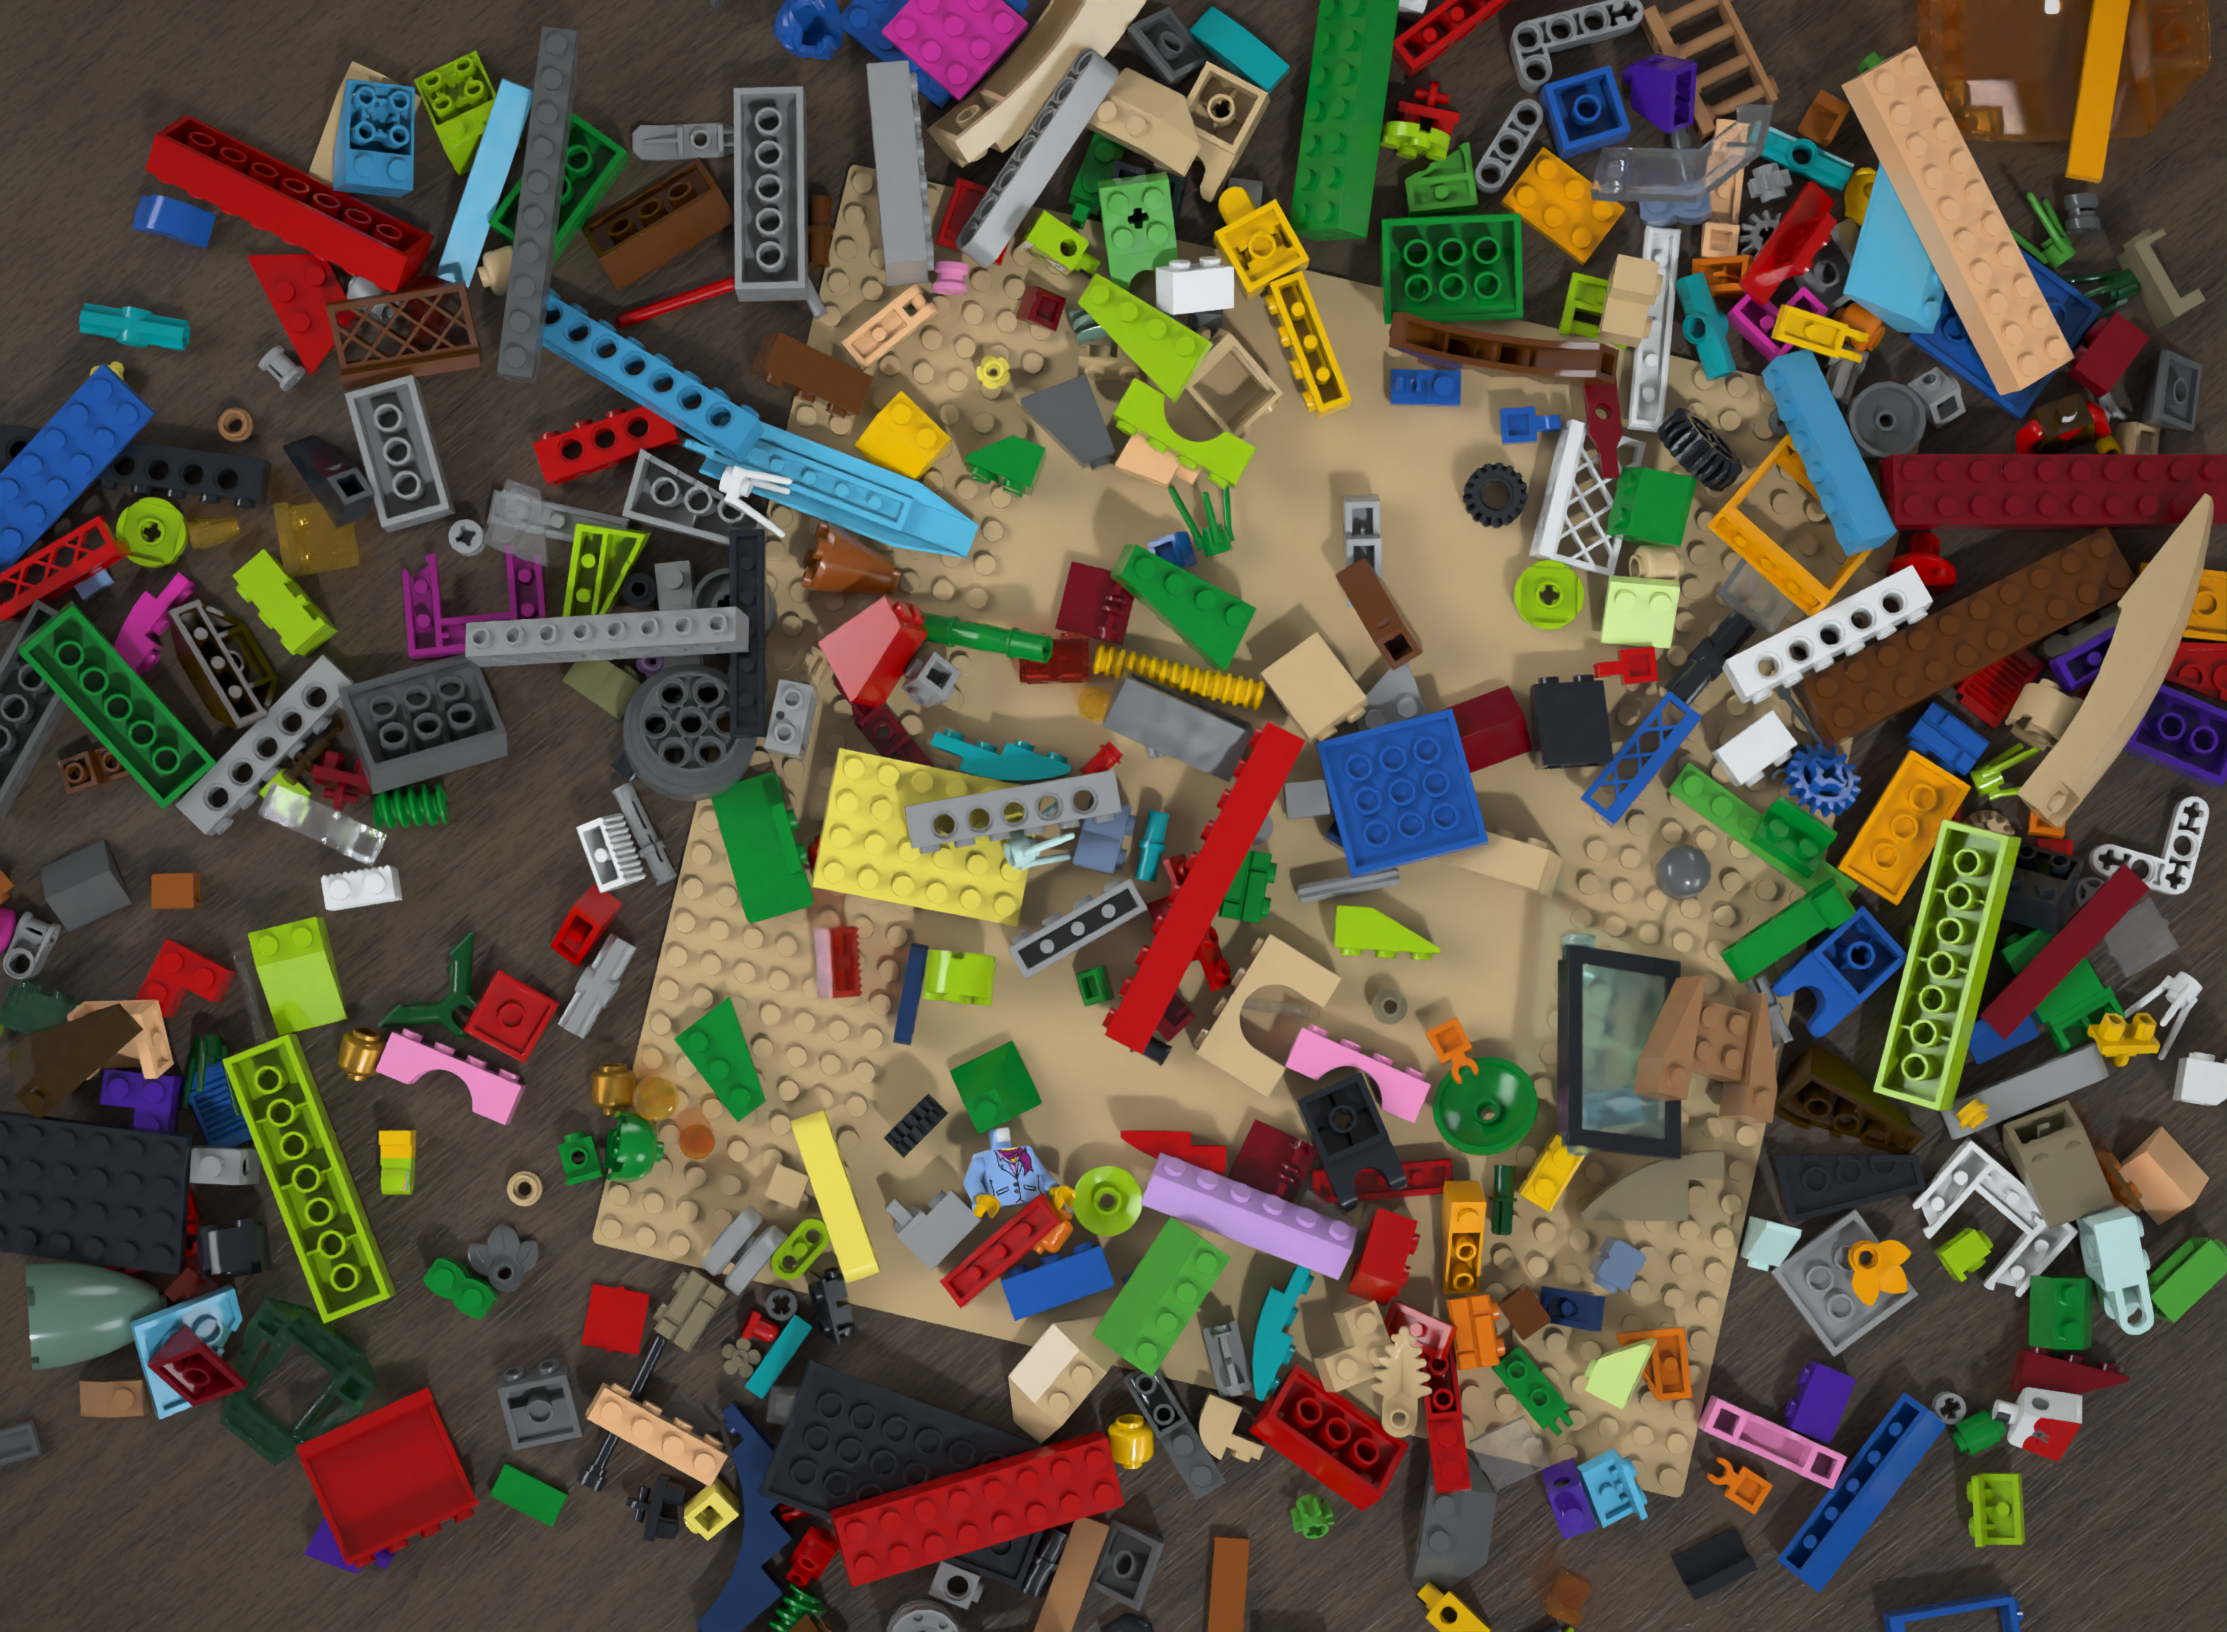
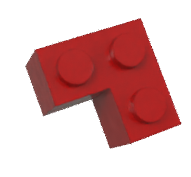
M166 939L135 1000H158L162 1016L174 1018L189 990L211 1002H222L237 971L177 940Z
M1377 1208L1371 1218L1362 1251L1355 1261L1346 1293L1365 1300H1376L1377 1304L1383 1306L1388 1304L1392 1296H1399L1402 1286L1405 1287L1411 1270L1410 1266L1405 1265L1408 1254L1414 1255L1420 1239V1235L1415 1233L1417 1220Z

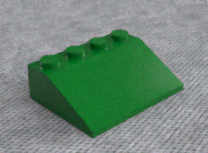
M1505 212L1378 218L1385 325L1392 324L1393 312H1406L1435 322L1523 319L1520 213Z

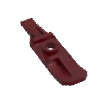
M1615 377V385H1583L1587 432L1597 449L1601 479H1618L1620 477L1616 448L1623 435L1617 380ZM1596 409L1604 410L1606 419L1598 417Z
M839 680L833 683L852 706L855 725L882 757L935 767L884 704L878 708L850 702ZM887 725L890 728V735L887 738H880L877 735L879 726Z

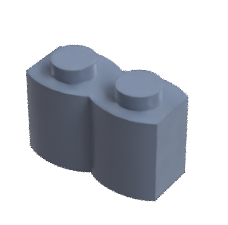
M1686 184L1675 190L1665 187H1654L1639 193L1640 218L1644 226L1665 228L1676 222L1686 225H1699L1712 219L1711 194L1708 186Z
M1092 796L1090 798L1088 808L1092 804ZM1121 804L1122 812L1114 813L1115 820L1094 823L1093 817L1085 818L1075 851L1073 865L1112 876L1115 869L1122 870L1127 850L1121 848L1125 835L1132 836L1137 816L1130 815L1132 807Z

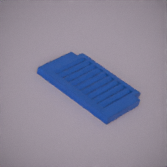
M221 1061L218 1062L217 1066L206 1068L204 1088L201 1093L196 1091L197 1072H195L188 1102L207 1146L236 1147L252 1140L242 1110L240 1117H236L234 1114Z

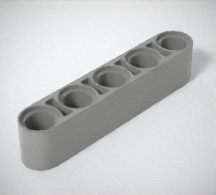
M2095 1042L1955 1099L1952 1110L1941 1111V1114L1952 1140L1958 1139L2107 1078L2110 1074ZM1976 1098L1982 1104L1987 1103L1990 1108L1985 1112L1988 1115V1119L1974 1130L1969 1126L1964 1129L1959 1126L1960 1121L1956 1114Z

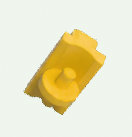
M2105 1013L2100 1024L2089 1025L2087 1030L2088 1036L2096 1040L2101 1055L2109 1057L2112 1065L2116 1067L2127 1065L2130 1056L2143 1053H2158L2160 1043L2154 1036L2157 1023L2149 1013H2136L2131 1024H2127L2124 1018L2117 1013Z

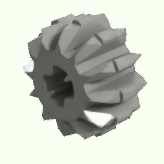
M1769 210L1762 212L1761 219L1756 214H1751L1748 217L1749 224L1742 223L1740 226V232L1744 235L1739 237L1738 245L1746 246V248L1739 255L1750 254L1754 260L1764 246L1761 244L1763 242L1762 237L1764 234L1771 236L1783 218L1782 213H1778L1773 220H1771Z

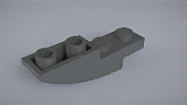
M1137 1369L1122 1378L1195 1500H1200L1226 1484L1225 1478L1159 1370L1157 1369L1153 1377H1150L1140 1369Z

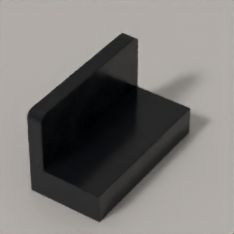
M1732 1527L1672 1557V1561L1689 1595L1694 1600L1758 1569L1752 1556L1746 1552L1736 1530Z

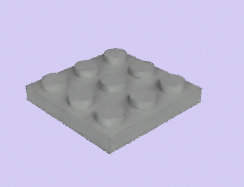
M1856 1209L1849 1211L1788 1256L1780 1267L1775 1266L1769 1270L1833 1357L1918 1295L1908 1280L1907 1292L1895 1294L1880 1290L1878 1298L1872 1306L1863 1303L1854 1293L1851 1286L1854 1270L1848 1262L1849 1249L1860 1240L1880 1243ZM1868 1251L1861 1252L1859 1256L1860 1262L1866 1264L1870 1261L1871 1255Z

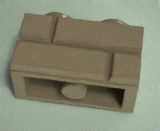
M696 1268L692 1269L689 1274L685 1271L681 1273L672 1287L677 1293L671 1303L663 1301L653 1319L658 1321L654 1330L688 1352L692 1350L729 1293L727 1288Z

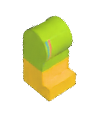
M417 1130L379 1131V1145H381L380 1166H382L381 1191L383 1195H412L415 1179Z

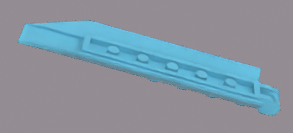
M722 417L718 426L726 425L731 418ZM761 421L764 432L741 465L712 447L700 444L698 441L693 439H684L682 446L684 448L706 456L699 473L721 481L728 465H736L747 470L791 478L792 483L790 485L774 483L789 488L791 492L788 495L753 486L751 493L895 548L967 558L979 527L978 524L918 481Z

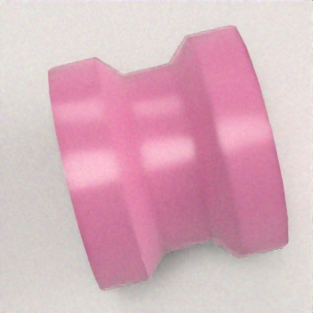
M955 261L935 262L934 271L937 273V281L933 283V292L944 295L967 294V285L964 283V278L968 274L969 265Z

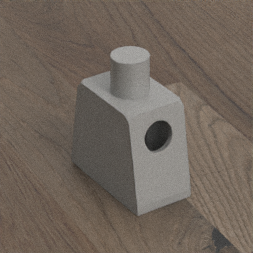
M194 1145L191 1148L189 1183L259 1184L261 1160L257 1149ZM244 1160H245V1161H246V1170H245V1173L243 1174V1162H244Z

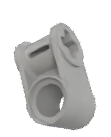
M26 911L20 918L13 940L3 960V967L7 975L24 981L33 980L40 975L61 930L60 924H49L34 918V914ZM32 929H35V930H37V931H40V932H42L43 934H42V935H39V934L33 932ZM26 955L30 960V966L26 972L20 974L16 969V962L21 956Z

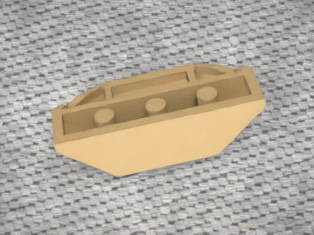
M1129 68L1118 72L1115 83L1085 126V128L1185 177L1201 148L1186 97Z
M1105 1315L1053 1322L1009 1374L1013 1420L1040 1444L1066 1422L1119 1356L1092 1335Z

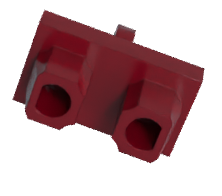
M326 751L320 765H313L311 776L315 777L316 785L325 786L323 797L334 800V810L342 812L346 802L357 805L360 797L359 794L371 797L378 795V793L372 794L359 758L357 759L354 773L342 771L345 763L344 755Z

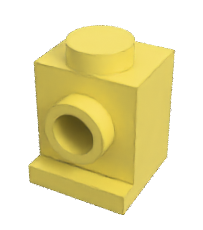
M717 1476L711 1487L706 1486L684 1504L683 1519L686 1526L694 1534L700 1533L707 1541L739 1516V1498Z

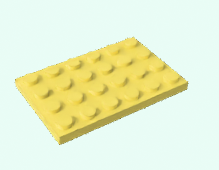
M838 748L811 887L1018 927L1029 868L1020 871L1019 868L1013 869L1009 865L1003 849V845L1009 842V839L990 842L989 835L975 837V845L955 848L954 841L941 843L940 851L920 854L919 847L911 848L904 806L1023 785ZM1042 799L1040 800L1039 805H1038L1039 811H1040ZM1011 802L1005 806L1003 814L1008 822L1016 823L1022 818L1023 809L1020 804ZM981 808L972 810L969 814L970 825L975 829L985 827L988 823L987 812ZM942 814L934 820V829L940 835L949 834L954 827L953 820L949 815ZM1035 834L1026 835L1027 838L1030 836L1035 838Z

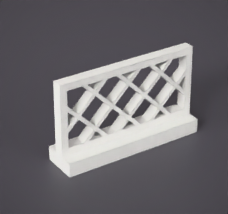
M1571 419L1563 422L1561 425L1529 557L1539 560L1560 561L1571 567L1609 577V575H1614L1622 540L1613 537L1612 544H1610L1608 539L1612 536L1605 535L1596 518L1613 507L1614 501L1604 485L1612 479L1601 480L1592 464L1599 459L1598 455L1589 459L1583 448L1585 436L1588 435L1587 426L1584 422ZM1622 436L1617 448L1621 445L1635 448L1632 463L1625 467H1641L1646 442ZM1580 457L1582 458V460H1583V462H1584V463L1581 464V465H1579ZM1618 462L1619 476H1620L1622 467H1621V465H1620L1619 462ZM1587 467L1596 484L1581 493L1575 482V477L1578 471ZM1599 488L1608 506L1593 514L1584 496ZM1573 490L1575 497L1570 499ZM1578 500L1588 518L1573 526L1566 513L1568 506ZM1591 522L1600 539L1585 547L1576 530ZM1565 524L1567 530L1562 533L1563 526ZM1568 534L1571 535L1579 549V552L1570 557L1557 554L1560 539ZM1603 543L1609 554L1606 567L1595 565L1588 553L1589 550ZM1582 555L1585 561L1577 560L1576 558Z

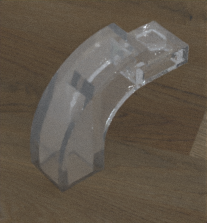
M272 782L258 811V814L264 818L306 835L372 867L387 837V834L355 818Z

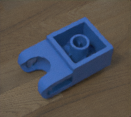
M1864 906L1854 907L1856 910L1854 916L1840 926L1828 929L1770 984L1771 991L1777 997L1789 996L1801 987H1806L1813 992L1817 999V1009L1806 1022V1028L1814 1038L1826 1035L1907 960L1908 955ZM1852 950H1858L1859 954L1856 958L1859 963L1852 961Z

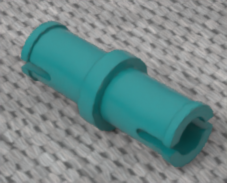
M1148 810L1149 815L1144 838L1139 841L1138 847H1141V853L1134 878L1156 883L1161 853L1166 851V845H1163L1170 814Z

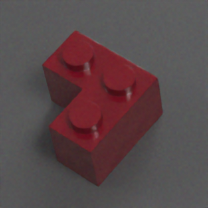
M2117 312L2107 319L2102 316L2081 337V340L2085 343L2084 345L2081 344L2073 353L2075 358L2069 361L2073 365L2066 373L2098 398H2101L2109 393L2150 337Z

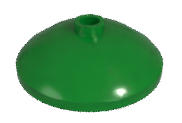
M1479 1057L1473 1059L1478 1066L1479 1075L1474 1076L1472 1070L1466 1066L1459 1070V1075L1462 1079L1461 1084H1457L1454 1081L1451 1071L1445 1075L1434 1094L1432 1109L1437 1129L1447 1143L1467 1154L1487 1156L1509 1150L1527 1136L1537 1117L1538 1097L1531 1078L1518 1065L1502 1058ZM1487 1113L1495 1114L1492 1119H1484Z

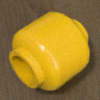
M1137 1414L1122 1415L1117 1417L1116 1422L1110 1425L1108 1429V1442L1113 1461L1121 1464L1124 1469H1138L1142 1467V1463L1152 1458L1154 1454L1153 1429L1144 1420L1143 1416Z

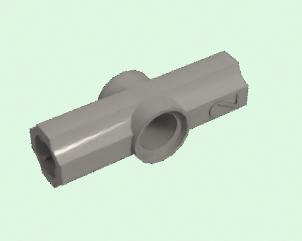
M610 933L593 964H589L580 977L574 990L576 993L558 1025L574 1035L585 1039L602 1008H606L614 997L621 983L619 979L637 948Z

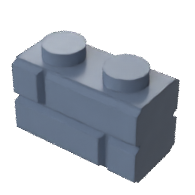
M1612 1236L1606 1237L1599 1249L1601 1254L1595 1256L1588 1268L1591 1271L1590 1273L1595 1275L1592 1282L1613 1294L1618 1289L1628 1291L1636 1278L1634 1273L1640 1271L1647 1258L1644 1253L1622 1240Z

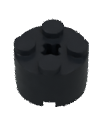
M244 1219L235 1221V1228H221L219 1224L200 1227V1235L196 1236L201 1279L213 1280L212 1275L221 1273L222 1279L262 1273V1268L266 1270L273 1269L267 1226L262 1225V1222H256V1219Z

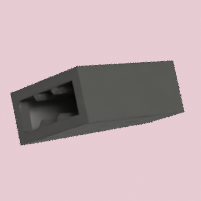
M1086 374L1020 398L1023 410L1080 467L1084 469L1090 466L1091 470L1094 471L1111 464L1110 458L1115 457L1116 452Z

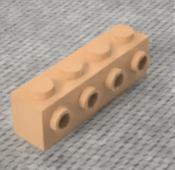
M603 1382L586 1411L588 1420L711 1487L728 1457L726 1450L722 1448L724 1446L723 1442L709 1434H705L703 1438L692 1432L694 1427L678 1417H675L672 1421L661 1415L663 1409L648 1400L640 1403L630 1397L632 1392L615 1382L611 1387Z

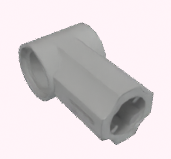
M1843 342L1842 349L1858 352L1863 358L1861 363H1855L1842 358L1827 357L1824 367L1827 371L1824 378L1840 411H1845L1855 383L1860 378L1869 356V352L1856 350Z

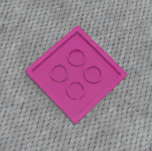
M909 0L881 33L960 103L1027 29L1028 22L1002 0Z

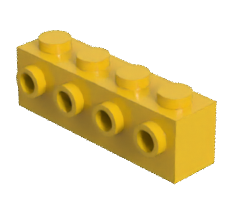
M1299 271L1270 282L1267 290L1269 294L1264 296L1271 316L1277 314L1281 327L1277 328V333L1283 348L1289 346L1294 358L1289 360L1292 373L1296 380L1302 379L1306 391L1301 394L1307 411H1314L1316 418L1319 419L1350 407L1352 402L1351 396L1303 272Z

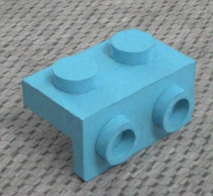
M1612 1448L1577 1467L1596 1520L1602 1528L1633 1512L1641 1521L1648 1518L1644 1505L1647 1504V1498L1641 1487L1635 1484L1634 1477L1637 1476V1472L1628 1457L1623 1459Z

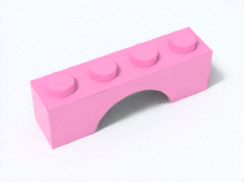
M1310 1024L1308 1030L1304 1028L1299 1029L1284 1067L1314 1080H1318L1326 1072L1337 1067L1352 1066L1368 1074L1374 1081L1379 1093L1380 1109L1415 1123L1431 1084L1424 1082L1425 1074L1406 1067L1405 1071L1401 1072L1391 1067L1394 1062L1393 1060L1375 1052L1372 1058L1359 1053L1361 1046L1342 1038L1340 1044L1327 1039L1330 1032Z
M404 1028L402 1033L391 1032L375 1071L405 1084H414L421 1076L433 1070L442 1069L450 1071L459 1076L468 1086L472 1096L473 1112L504 1125L511 1123L526 1085L518 1082L519 1075L502 1068L499 1073H495L486 1069L488 1064L486 1061L468 1055L466 1060L454 1055L456 1049L443 1043L436 1042L434 1047L421 1042L423 1035Z
M1713 1395L1710 1396L1697 1426L1709 1434L1767 1458L1831 1489L1834 1488L1847 1458L1831 1448Z

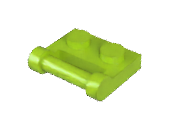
M1575 272L1572 273L1558 334L1569 336V333L1597 340L1600 326L1573 320L1575 311L1598 317L1602 316L1608 280ZM1615 344V348L1624 350L1627 348L1625 345Z

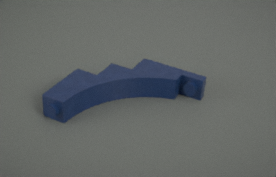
M733 1401L722 1411L725 1417L722 1423L734 1437H737L739 1434L743 1437V1440L730 1451L738 1471L743 1493L744 1530L742 1544L736 1565L724 1590L712 1606L697 1620L696 1624L699 1626L697 1632H740L777 1600L786 1589L764 1563L786 1545L795 1534L773 1510L779 1502L762 1497L757 1493L775 1446L736 1401Z

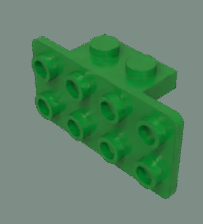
M771 772L739 781L726 792L711 798L746 920L750 923H756L812 906L814 898L803 864L809 862L804 843H797L794 830L799 828L797 817L793 808L787 809L778 776Z

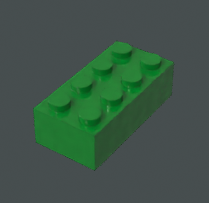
M574 113L572 114L553 266L631 160L624 148ZM522 176L488 222L496 233L514 244Z

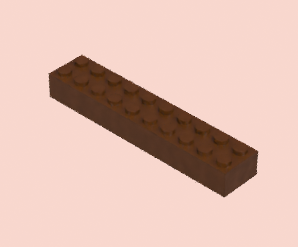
M2106 526L1802 680L1794 690L1828 750L2119 602L2136 581V578Z

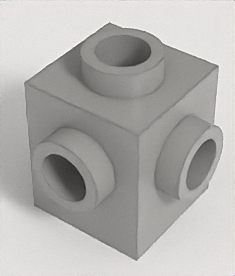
M1937 366L1907 384L1908 388L1917 394L1923 404L1926 420L1936 429L1966 412L1959 383L1952 375L1946 376Z
M934 651L921 659L916 657L908 665L904 672L907 678L901 688L909 693V697L913 702L929 708L939 702L945 703L951 697L956 688L954 684L961 671Z

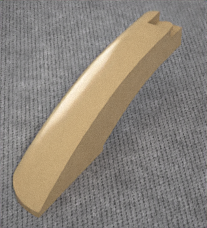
M1051 0L1031 31L1007 60L980 87L927 130L946 155L962 168L966 164L984 157L989 147L1003 153L1027 133L1079 54L1088 48H1092L1104 58L1135 19L1147 0Z
M2206 493L2117 603L2121 613L2097 678L2081 708L2060 740L2017 793L2037 817L2058 830L2061 829L2125 747L2148 711L2172 664L2196 599L2209 544L2214 505L2211 496Z

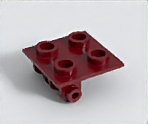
M1072 561L1055 629L1123 645L1134 596L1110 576L1112 571Z
M1255 1119L1227 1178L1293 1203L1316 1156V1152L1310 1144Z

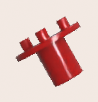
M1927 532L1913 534L1909 539L1908 554L1898 556L1890 561L1886 569V577H1889L1913 565L1930 596L1945 593L1953 588L1957 574L1955 567L1949 561L1939 557L1940 539L1936 535Z

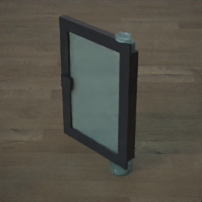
M1571 933L1562 935V960H1558L1557 1133H1562L1561 1146L1567 1147V1155L1587 1156L1589 1155V1150L1669 1160L1681 1159V1100L1660 1101L1633 1093L1639 1057L1676 978L1681 977V961L1596 948V936L1592 934Z

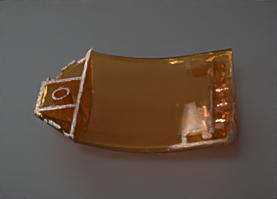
M2093 0L1917 1L1918 50L1964 140L2002 142H2060L2071 140ZM2130 0L2109 139L2151 135L2158 127L2160 121L2189 93L2188 90L2195 82L2202 78L2210 69L2208 0Z

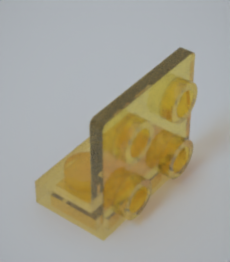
M288 502L273 504L285 574L293 578L360 565L354 522L336 528L319 502L292 506Z

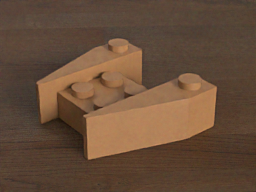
M1706 976L1676 978L1639 1057L1633 1093L1660 1101L1687 1100L1692 1073L1724 1082L1719 1117L1745 1124L1772 1123L1777 1095V1080L1767 994L1737 995L1734 1008L1703 999Z

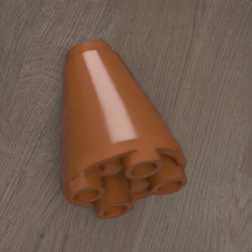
M823 521L819 522L814 535V540L817 541L814 550H807L802 563V569H805L801 580V586L812 591L883 596L885 593L889 595L894 594L900 579L901 569L894 567L892 561L837 525Z

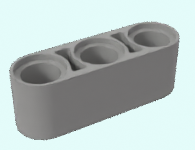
M1526 99L1515 105L1479 162L1474 173L1475 186L1479 193L1493 195L1502 188L1537 132L1543 119V110L1536 101ZM1529 112L1533 115L1535 123L1527 126L1519 122L1517 114ZM1504 140L1511 141L1515 144L1517 152L1507 155L1500 150L1499 143ZM1486 169L1495 171L1498 175V182L1494 184L1486 183L1481 177V172Z

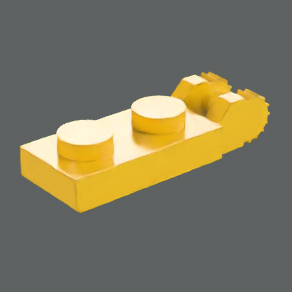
M1781 304L1771 338L1831 358H1842L1855 363H1861L1862 355L1852 350L1842 349L1845 337L1860 343L1868 342L1869 334L1848 328V324Z

